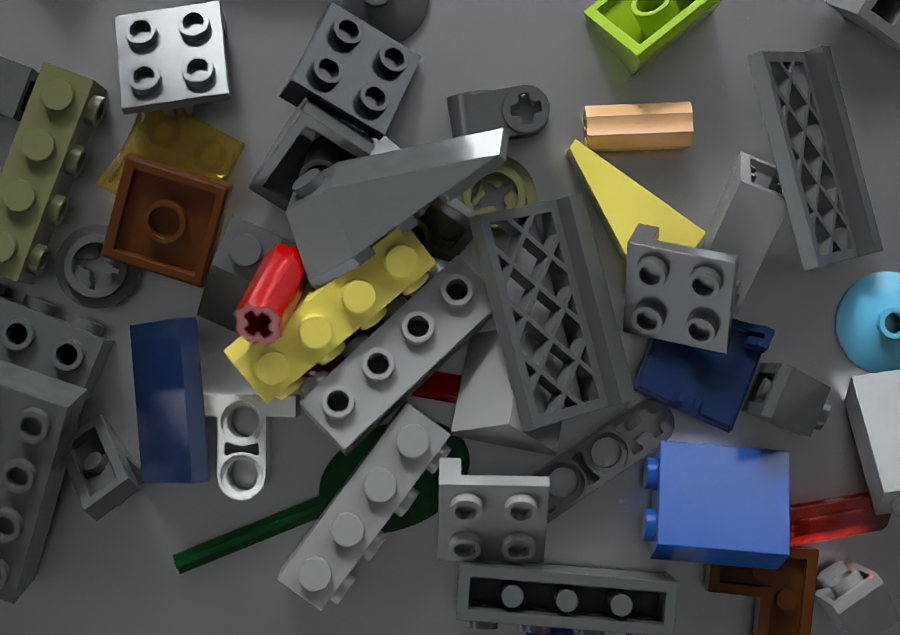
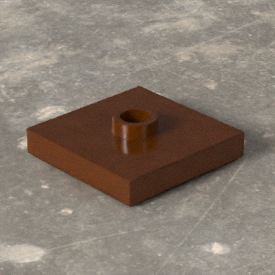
M133 152L127 154L100 256L203 288L215 255L234 184Z

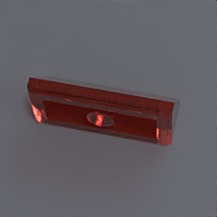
M869 491L789 504L790 545L883 530L887 527L892 513L876 515Z

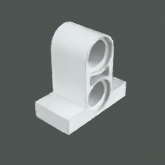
M203 394L205 416L218 417L217 479L224 494L232 499L245 500L252 498L265 489L271 476L272 417L300 416L301 406L299 402L301 401V395L291 394L282 400L274 398L270 403L266 404L259 394ZM241 406L251 408L258 416V427L251 436L241 435L233 427V414ZM247 460L255 466L258 478L254 487L242 488L234 482L231 472L236 461Z

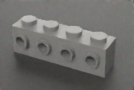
M458 255L447 265L441 260L438 261L436 265L427 271L429 275L427 281L412 298L407 301L401 296L387 308V313L381 319L384 322L383 325L370 337L364 332L355 337L341 352L345 360L330 374L326 369H322L302 388L301 391L305 395L299 402L302 411L345 456L357 447L494 317L485 282Z
M405 400L282 566L277 580L320 611H322L329 600L337 605L356 579L349 573L361 556L370 561L386 540L388 535L381 529L393 513L402 517L417 498L420 491L414 488L413 485L425 469L434 474L439 468V458H446L452 448L445 444L450 437V433Z

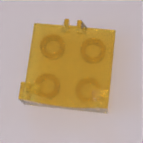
M176 109L177 120H171L162 110L141 112L137 114L125 143L116 158L101 175L97 185L116 195L126 155L131 152L226 182L246 145L195 117L188 118L186 113L180 109Z

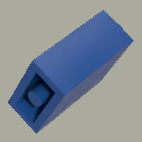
M661 440L653 458L646 457L643 487L644 489L652 490L651 509L645 508L643 512L642 541H650V559L778 570L789 557V451Z

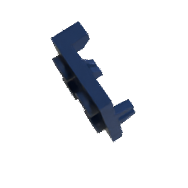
M733 318L731 341L727 354L652 338L634 382V391L729 433L734 427L760 357L769 349L776 330Z

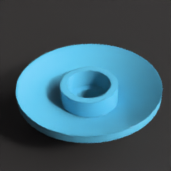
M878 272L859 279L844 293L837 307L835 331L839 345L852 363L869 373L900 370V329L896 333H891L885 327V319L889 314L894 313L900 318L899 272Z

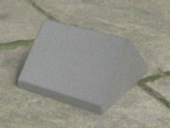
M497 330L476 333L468 343L450 436L556 456L562 421L523 432ZM523 330L520 337L523 354L532 359L538 341ZM549 352L543 370L557 381L564 363ZM537 383L533 394L538 414L542 415L546 411L552 394Z

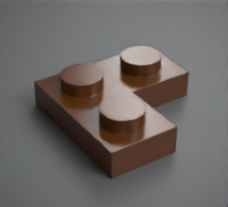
M790 545V555L778 570L707 564L705 590L715 593L757 597L753 635H811L819 550L813 547Z

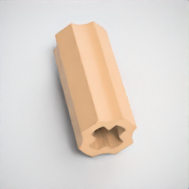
M691 101L585 106V109H583L584 145L593 152L690 148V146H693L694 137Z

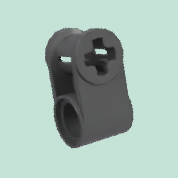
M520 85L497 90H476L446 98L453 138L501 128L509 136L508 141L528 138L539 134L546 127L549 120L550 104L548 98L541 89L532 85ZM529 99L531 107H540L541 112L534 114L533 123L529 125L523 124L521 116L511 115L512 111L518 110L519 100Z

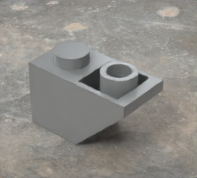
M838 561L817 575L816 579L819 583L815 587L814 599L839 635H881L900 621V616L885 583L878 573L853 561H849L846 564L843 561Z

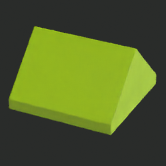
M597 0L583 13L630 74L634 76L712 14L722 0Z

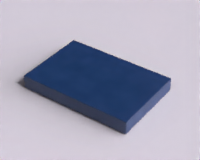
M196 317L129 325L142 483H198L209 481L210 471Z

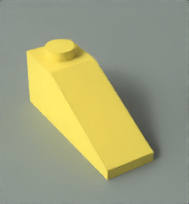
M575 139L569 147L566 156L616 251L626 262L627 243L639 223L659 227V241L695 248L706 234L704 230Z

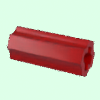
M279 242L266 253L234 312L238 323L235 330L249 343L257 341L270 345L279 339L286 329L308 284V278L297 245L287 246Z

